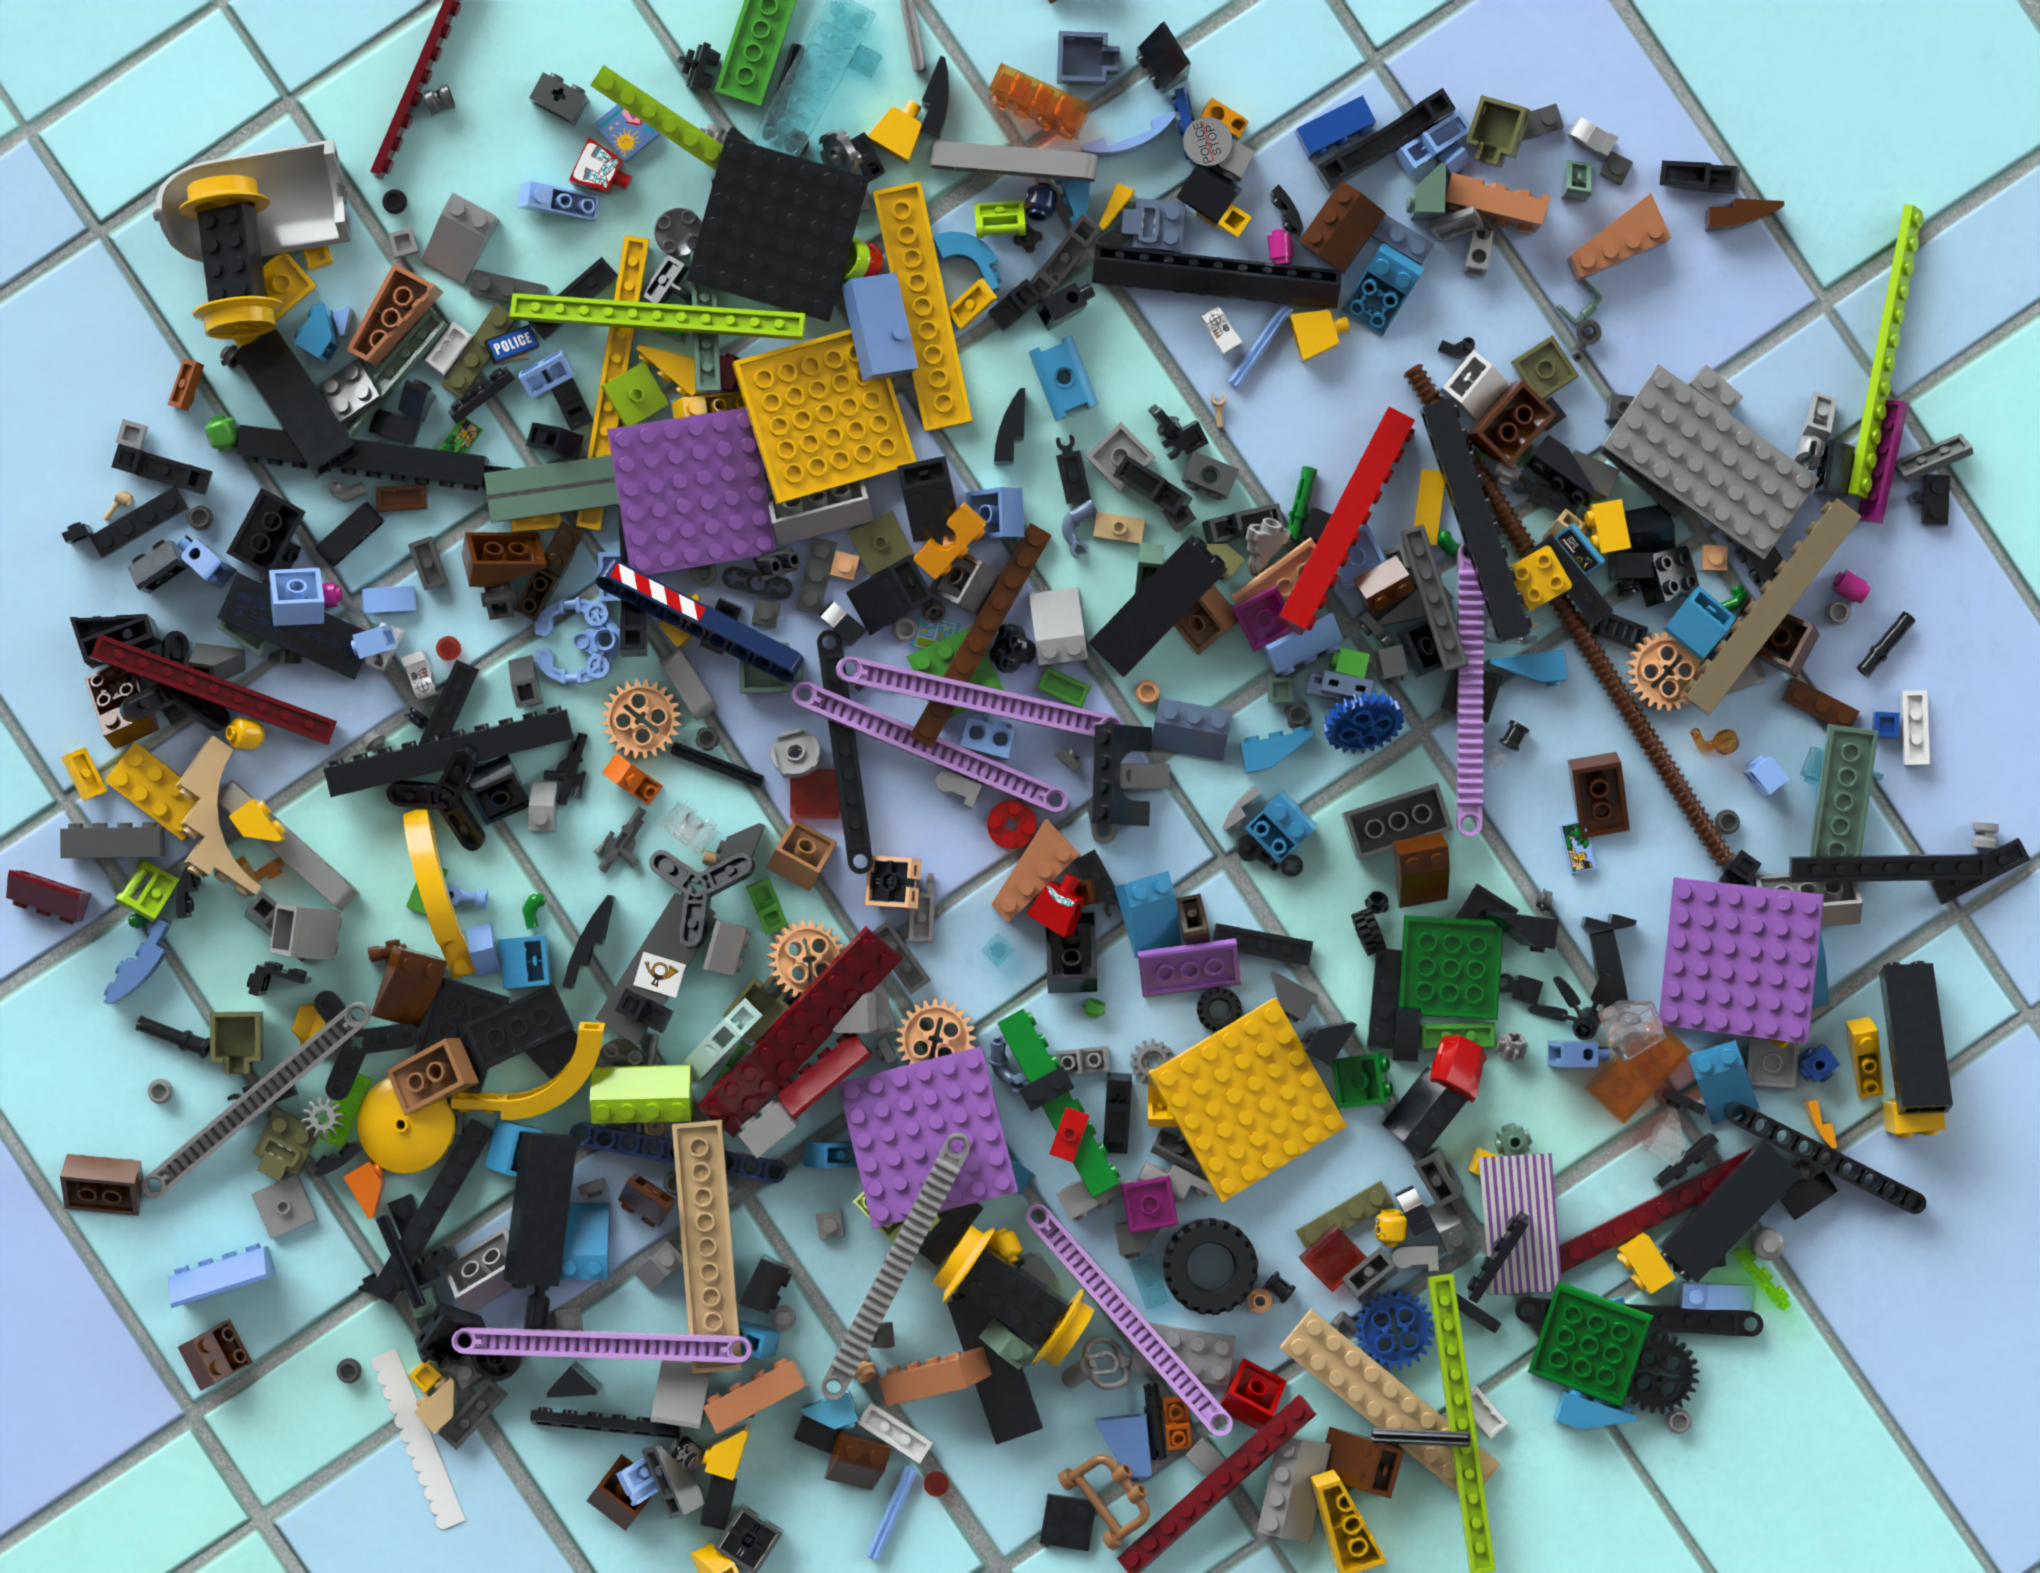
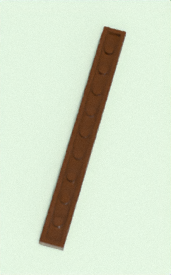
M1032 523L1028 525L1024 533L1025 537L1019 541L943 677L967 683L970 681L1048 543L1051 534ZM929 701L909 737L931 749L955 706Z

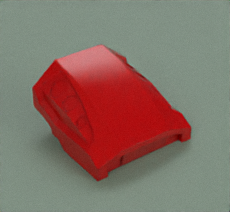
M1461 1035L1444 1036L1439 1041L1432 1063L1430 1081L1436 1082L1468 1098V1101L1473 1103L1479 1091L1483 1064L1487 1059L1482 1047Z

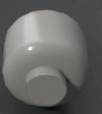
M1759 1228L1750 1237L1751 1251L1762 1260H1775L1784 1250L1783 1237L1772 1228Z

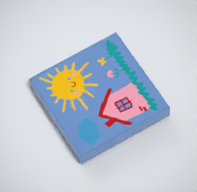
M618 104L594 123L625 163L661 135V133Z

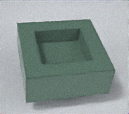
M1292 677L1267 678L1268 703L1294 702Z

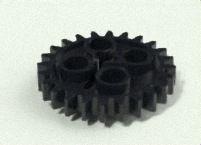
M1656 1332L1653 1333L1652 1340L1646 1336L1626 1396H1633L1631 1400L1633 1405L1640 1402L1639 1409L1642 1411L1649 1406L1651 1414L1655 1412L1656 1408H1658L1660 1414H1664L1665 1407L1669 1411L1674 1412V1404L1682 1408L1681 1400L1683 1398L1687 1401L1691 1400L1687 1395L1688 1391L1696 1392L1691 1385L1692 1383H1699V1380L1694 1378L1693 1374L1699 1373L1700 1370L1692 1368V1365L1698 1361L1695 1358L1689 1359L1693 1351L1691 1349L1684 1351L1687 1344L1681 1342L1677 1345L1678 1338L1675 1336L1670 1341L1666 1333L1663 1334L1661 1339H1659ZM1647 1353L1654 1354V1361L1650 1365H1645L1643 1362V1357ZM1673 1357H1677L1679 1360L1678 1367L1673 1370L1668 1369V1361ZM1641 1367L1652 1371H1659L1660 1368V1370L1667 1374L1680 1375V1378L1673 1379L1659 1375L1657 1379L1652 1373L1638 1372L1637 1368ZM1643 1377H1648L1650 1380V1384L1646 1389H1640L1638 1386L1639 1380ZM1673 1382L1674 1390L1669 1394H1664V1384Z

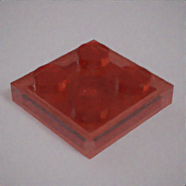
M817 769L804 777L790 778V819H840V805L834 769Z
M1336 1224L1299 1256V1259L1331 1292L1335 1291L1343 1283L1342 1278L1367 1258L1364 1252Z

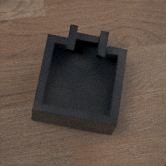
M440 1302L414 1340L421 1361L423 1363H427L428 1360L434 1361L442 1369L448 1360L461 1366L468 1354L458 1353L454 1350L451 1342L452 1336L461 1328H486L482 1316ZM461 1334L459 1336L458 1343L460 1346L466 1348L471 1345L472 1340L468 1334Z

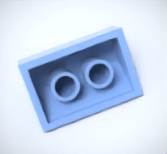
M1330 613L1316 620L1311 631L1306 629L1302 636L1292 632L1266 645L1263 651L1275 675L1281 673L1284 677L1296 671L1295 665L1303 662L1306 666L1318 660L1317 654L1325 651L1328 655L1340 649L1339 644L1343 642V638L1333 613Z

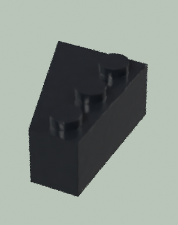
M148 614L116 615L113 617L93 616L90 618L70 617L84 663L92 669L105 664L90 658L99 634L142 650L162 643L156 622Z

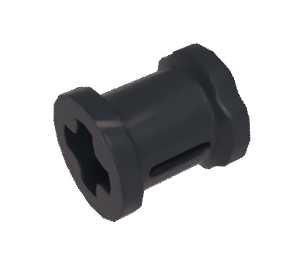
M1510 720V727L1504 738H1500L1499 743L1518 752L1520 742L1530 730Z
M1276 1271L1266 1281L1263 1289H1269L1283 1304L1292 1295L1296 1287L1293 1284H1288L1279 1276L1280 1273Z

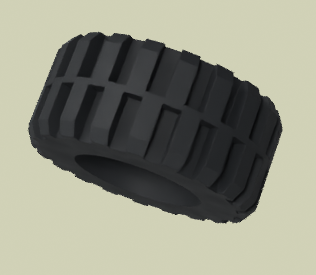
M1216 1218L1197 1219L1193 1223L1185 1224L1181 1227L1180 1231L1174 1233L1164 1251L1163 1272L1169 1291L1185 1308L1190 1311H1196L1198 1314L1220 1315L1221 1312L1227 1311L1228 1313L1234 1310L1235 1306L1241 1305L1246 1301L1245 1298L1248 1294L1252 1293L1254 1283L1257 1281L1258 1259L1252 1243L1242 1230L1225 1220H1217ZM1206 1243H1215L1226 1248L1231 1254L1234 1263L1233 1273L1229 1281L1222 1287L1213 1290L1203 1289L1195 1285L1187 1272V1261L1190 1254L1195 1248Z

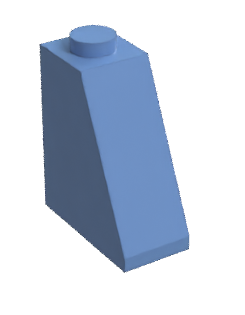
M1146 1414L1096 1418L1097 1427L1119 1465L1125 1463L1131 1468L1132 1476L1130 1478H1132V1481H1145L1147 1476H1152Z

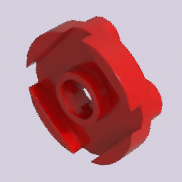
M1006 800L1000 802L991 810L987 819L988 833L991 839L1001 847L1007 849L1021 848L1033 838L1036 830L1035 815L1028 805L1020 801ZM1006 819L1018 820L1019 823L1016 824V831L1012 829L1006 830Z

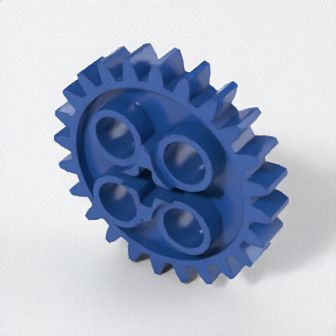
M1373 691L1370 696H1367L1366 692H1363L1361 697L1353 694L1352 700L1344 698V704L1336 703V709H1329L1330 715L1324 717L1326 722L1323 723L1326 740L1329 741V745H1334L1336 750L1342 748L1343 753L1351 749L1352 754H1354L1358 749L1361 750V753H1364L1367 748L1374 751V746L1376 745L1384 747V741L1391 743V736H1398L1397 730L1403 729L1404 715L1398 701H1394L1392 696L1386 698L1385 693H1382L1377 697L1376 692Z
M1399 1288L1395 1295H1392L1391 1290L1387 1289V1296L1384 1297L1378 1291V1299L1375 1300L1369 1296L1371 1304L1368 1306L1362 1303L1365 1312H1357V1316L1362 1319L1360 1322H1354L1356 1327L1361 1328V1331L1354 1333L1356 1337H1362L1357 1342V1345L1366 1346L1363 1351L1366 1354L1371 1353L1370 1357L1373 1360L1379 1359V1365L1383 1366L1387 1362L1389 1370L1392 1369L1394 1363L1397 1364L1399 1370H1402L1403 1362L1412 1367L1411 1359L1414 1358L1420 1362L1418 1354L1427 1355L1428 1353L1424 1346H1432V1342L1427 1339L1428 1337L1435 1336V1333L1428 1329L1434 1326L1432 1321H1427L1432 1316V1313H1424L1423 1311L1427 1305L1423 1303L1418 1306L1420 1298L1416 1296L1411 1300L1410 1291H1407L1402 1296ZM1391 1307L1394 1308L1395 1323L1398 1327H1401V1329L1397 1330L1398 1351L1395 1350L1394 1336L1391 1331H1388V1329L1392 1328L1389 1311ZM1403 1309H1408L1412 1313L1411 1318L1407 1321H1401L1398 1318L1400 1311ZM1380 1312L1387 1315L1386 1322L1381 1325L1374 1322L1375 1315ZM1413 1334L1415 1336L1414 1343L1409 1346L1402 1344L1404 1335ZM1382 1337L1390 1339V1345L1386 1349H1380L1377 1346L1378 1340Z

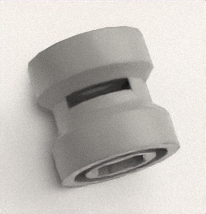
M1974 822L1973 830L1975 831V837L1972 839L1971 847L1997 849L1995 835L1999 830V824Z

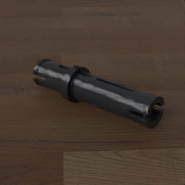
M1903 611L1875 646L1870 647L1869 653L1856 669L1862 675L1869 678L1881 662H1885L1888 653L1916 620L1909 613Z
M1159 1383L1143 1385L1146 1403L1144 1413L1147 1414L1151 1460H1157L1158 1457L1159 1460L1167 1458L1161 1415L1163 1405H1160Z

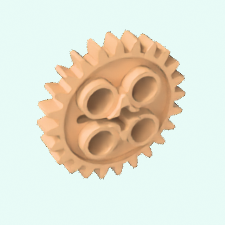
M1666 631L1662 632L1661 638L1658 633L1652 634V640L1649 637H1644L1643 642L1645 645L1637 643L1635 646L1639 652H1630L1634 660L1626 662L1627 665L1632 667V670L1625 672V674L1631 675L1633 678L1627 684L1635 685L1631 693H1640L1638 701L1647 699L1646 707H1650L1655 703V711H1659L1662 705L1665 712L1671 710V705L1675 710L1680 709V703L1688 706L1689 702L1683 698L1687 693L1684 691V688L1692 678L1697 680L1700 676L1699 664L1703 663L1705 659L1702 661L1671 635L1669 638ZM1662 648H1666L1670 652V658L1667 661L1661 657ZM1680 655L1681 659L1668 670L1667 673L1669 675L1662 677L1656 686L1652 688L1651 684L1664 673L1665 670L1663 668L1670 666L1677 656ZM1680 665L1686 666L1688 670L1685 678L1679 674ZM1646 666L1652 667L1654 671L1651 679L1646 677L1644 673ZM1665 682L1671 686L1670 695H1666L1662 691V685Z
M635 679L634 686H631L626 681L625 690L617 686L619 694L617 696L609 694L613 700L612 703L604 702L609 711H603L601 714L607 716L608 720L601 722V724L608 726L609 729L603 733L604 735H612L608 741L610 744L618 743L615 750L619 751L623 747L625 748V756H628L631 751H633L635 759L638 758L640 752H642L645 759H648L650 751L654 756H658L657 749L660 748L663 751H667L664 744L667 742L673 745L674 742L670 736L679 735L674 730V727L682 725L675 721V718L682 716V713L674 712L679 703L671 704L670 701L674 698V694L666 696L665 693L668 689L666 687L659 691L658 682H655L650 687L648 679H645L643 685L640 684L638 679ZM637 695H643L646 699V703L642 708H635L633 700ZM627 704L640 715L646 713L645 719L658 728L659 733H655L643 723L637 725L638 719L624 709V705ZM657 710H662L665 713V720L660 724H656L652 719L653 713ZM623 714H627L630 717V724L625 728H621L618 725V718ZM646 729L650 734V738L646 743H640L637 739V734L640 730Z
M804 920L798 922V928L795 923L789 924V930L785 927L782 928L781 933L783 937L781 935L774 936L777 944L772 943L769 945L774 950V953H769L766 956L773 959V962L769 963L767 967L774 968V972L769 976H777L778 978L774 985H784L782 993L791 990L790 998H794L797 994L800 996L818 977L816 973L817 965H821L825 970L840 954L839 950L844 947V944L837 945L835 943L839 936L831 937V928L823 931V923L818 924L815 928L814 920L809 921L806 927ZM802 939L806 940L805 946L802 942ZM813 941H818L821 944L820 953L813 950ZM790 944H794L797 947L798 953L796 956L789 953L788 947ZM803 958L810 959L811 963H803ZM794 968L799 969L801 972V979L799 981L795 980L792 976ZM808 974L811 978V982H808Z
M934 998L931 1006H929L926 1000L923 1001L924 1008H920L915 1004V1013L906 1011L909 1020H900L905 1027L897 1028V1031L903 1034L902 1037L896 1038L897 1042L903 1043V1046L899 1047L897 1051H905L906 1054L901 1060L909 1059L911 1061L909 1065L929 1060L933 1043L929 1039V1035L933 1036L935 1034L939 1017L943 1018L939 1037L943 1038V1042H938L934 1058L939 1057L938 1051L942 1047L950 1048L952 1054L975 1048V1046L969 1044V1041L976 1039V1036L969 1035V1032L975 1029V1027L966 1025L971 1018L966 1017L963 1019L961 1016L964 1009L958 1012L954 1011L956 1003L948 1008L947 1000L945 999L942 1005H938L936 998ZM924 1017H930L934 1022V1027L929 1031H925L920 1027V1020ZM947 1023L957 1025L958 1033L955 1036L950 1037L944 1033V1026ZM918 1041L925 1042L928 1045L927 1053L923 1055L917 1054L914 1050L915 1043Z

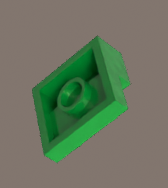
M1383 1052L1336 1058L1331 1064L1338 1109L1391 1101L1390 1096L1394 1095V1088L1392 1082H1388L1386 1073L1390 1071V1062L1388 1057H1384Z

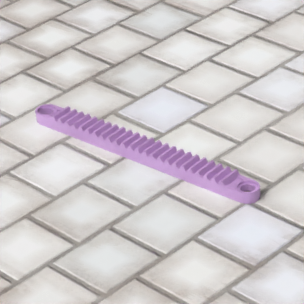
M1462 543L1457 552V630L1469 665L1457 669L1456 827L1461 835L1471 837L1477 835L1482 828L1484 601L1471 561L1463 553L1466 547L1465 543ZM1467 817L1473 818L1476 822V828L1472 832L1464 830L1462 826L1463 820Z
M845 657L836 666L837 676L842 681L1081 734L1083 736L1095 738V724H1105L1107 721H1112L1114 724L1123 725L1121 720L1113 715L861 658ZM847 662L853 663L856 668L855 674L851 677L846 676L843 672V666Z
M800 682L792 691L793 702L805 710L860 732L874 740H879L893 748H898L910 755L917 756L936 766L943 767L955 774L962 775L974 782L981 783L1000 793L1007 794L1019 801L1054 814L1064 810L1068 804L1067 794L1056 786L940 737H937L930 749L909 737L914 726L812 683ZM801 688L810 690L811 699L805 702L799 700L797 696L798 690ZM1051 794H1058L1061 797L1062 804L1059 807H1052L1049 804L1048 799Z
M1041 1204L1031 1206L1026 1213V1221L1208 1430L1219 1437L1227 1435L1233 1426L1232 1418L1053 1213ZM1037 1209L1044 1211L1046 1215L1044 1222L1041 1224L1034 1223L1031 1217L1033 1211ZM1222 1416L1226 1418L1228 1425L1225 1430L1218 1431L1214 1428L1213 1421L1216 1417Z
M466 1327L456 1331L451 1340L454 1350L458 1353L482 1355L741 1363L746 1361L752 1354V1344L745 1337L700 1334ZM461 1334H468L471 1337L472 1342L469 1347L464 1348L458 1343V1338ZM739 1342L743 1343L747 1350L746 1354L740 1357L736 1356L732 1350L733 1345Z

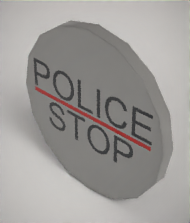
M1212 117L1199 118L1193 121L1186 129L1183 137V146L1188 158L1194 163L1202 166H1215L1223 162L1229 155L1232 147V136L1228 127L1220 120Z

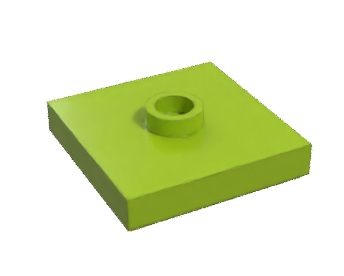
M645 362L639 363L601 386L624 426L635 425L669 405Z

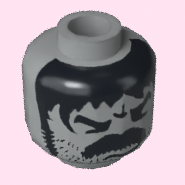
M684 1436L681 1440L676 1438L668 1448V1451L671 1452L670 1455L687 1472L691 1470L695 1472L704 1458V1447L689 1436Z

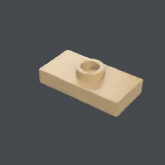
M1096 512L1093 537L1140 544L1142 543L1145 519Z

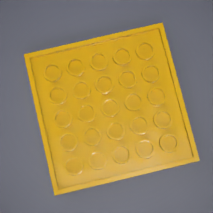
M851 329L732 362L776 505L897 471V466L917 462L891 379L886 378L863 382Z
M1272 998L1148 1073L1217 1198L1222 1203L1347 1127L1277 998Z

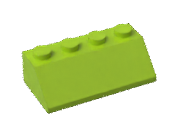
M691 1065L594 1067L591 1072L590 1088L591 1124L691 1121L694 1113Z

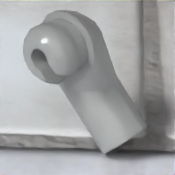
M332 480L328 485L331 495L344 502L367 494L362 482L348 487L339 480Z

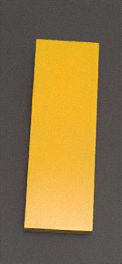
M1421 469L1413 528L1424 524L1430 545L1436 546L1445 484L1440 471Z

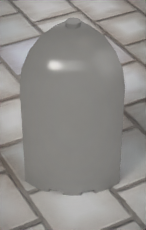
M334 139L207 160L189 165L172 174L160 186L156 196V206L152 207L154 220L159 221L161 229L170 245L185 257L203 262L198 219L187 218L179 212L180 205L188 201L187 186L197 180L214 176H248L257 181L258 193L267 196L270 200V205L266 209L256 213L262 256L351 242L350 220L344 205L347 204L345 185H339L341 183L339 174L341 165Z

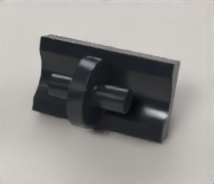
M703 42V45H698L696 54L694 50L688 49L686 57H678L677 62L683 65L681 73L689 74L686 87L690 89L697 87L709 89L712 87L714 76L703 71L705 64L717 67L721 54L711 49V44Z
M785 546L753 557L758 570V582L797 570V567L800 566L799 555L797 552H793L792 546Z

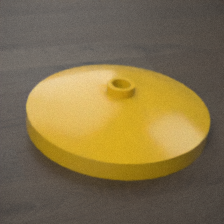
M389 1077L377 1083L366 1094L361 1103L357 1118L359 1139L367 1155L375 1163H378L380 1167L401 1174L420 1172L438 1163L449 1150L456 1128L454 1109L451 1108L449 1098L412 1114L404 1115ZM401 1121L405 1122L404 1129L403 1126H401Z

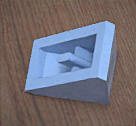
M491 923L466 929L468 952L478 977L501 971V962Z

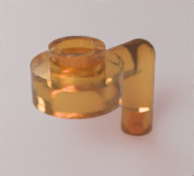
M1694 728L1690 732L1700 752L1716 749L1719 754L1728 755L1736 751L1740 744L1737 734L1730 729L1719 731L1713 740L1704 741L1698 728Z
M245 856L236 860L243 871L256 883L267 876L270 880L283 873L281 868L285 866L280 857L254 872Z

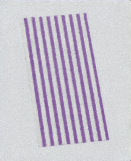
M1552 1153L1479 1158L1487 1256L1490 1257L1494 1250L1492 1248L1496 1239L1499 1236L1503 1237L1506 1233V1225L1512 1216L1516 1218L1519 1211L1529 1216L1528 1227L1490 1283V1295L1555 1291L1557 1282H1562Z

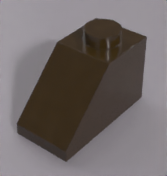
M1201 894L1176 898L1185 945L1210 942Z

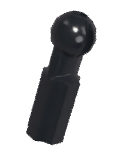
M535 1289L534 1293L528 1296L523 1329L546 1330L550 1298L545 1295L546 1290Z

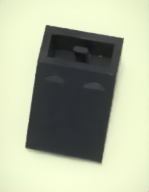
M946 456L897 466L913 542L954 535V531L947 525V520L957 510Z
M910 554L846 592L870 636L923 607L926 603L935 600Z

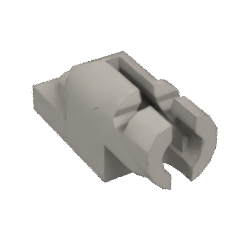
M1815 391L1810 398L1808 413L1802 425L1795 461L1802 465L1803 457L1808 454L1810 448L1809 455L1812 458L1810 459L1808 470L1817 469L1821 463L1826 441L1831 434L1837 403L1836 398Z
M1146 1161L1136 1181L1169 1175L1174 1202H1183L1191 1185L1195 1186L1194 1192L1204 1197H1207L1208 1194L1212 1196L1215 1194L1209 1181L1173 1163L1167 1172L1165 1167Z

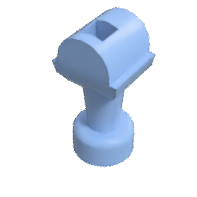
M456 884L447 886L452 905L475 903L477 909H486L488 890L478 889L477 893L462 890Z

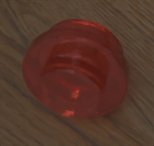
M451 636L441 638L436 645L438 656L446 661L455 660L461 653L460 642Z
M934 1471L926 1476L924 1488L929 1495L938 1497L945 1494L948 1490L949 1481L944 1473Z

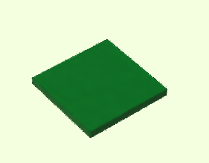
M1404 915L1398 1007L1421 1009V1016L1498 1020L1503 930L1492 920Z
M1558 1281L1528 1373L1623 1407L1653 1315Z

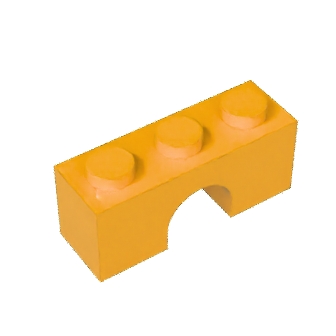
M965 502L947 520V525L954 531L956 540L950 545H940L933 538H930L914 555L913 560L934 579L939 575L944 577L953 567L950 563L956 557L961 559L969 550L967 545L973 539L978 541L986 532L984 529L986 521Z

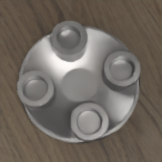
M685 208L667 210L656 222L654 230L655 240L660 249L670 256H688L690 251L695 250L702 223L691 210Z
M613 1040L606 1043L600 1049L596 1061V1067L646 1065L641 1049L627 1040Z

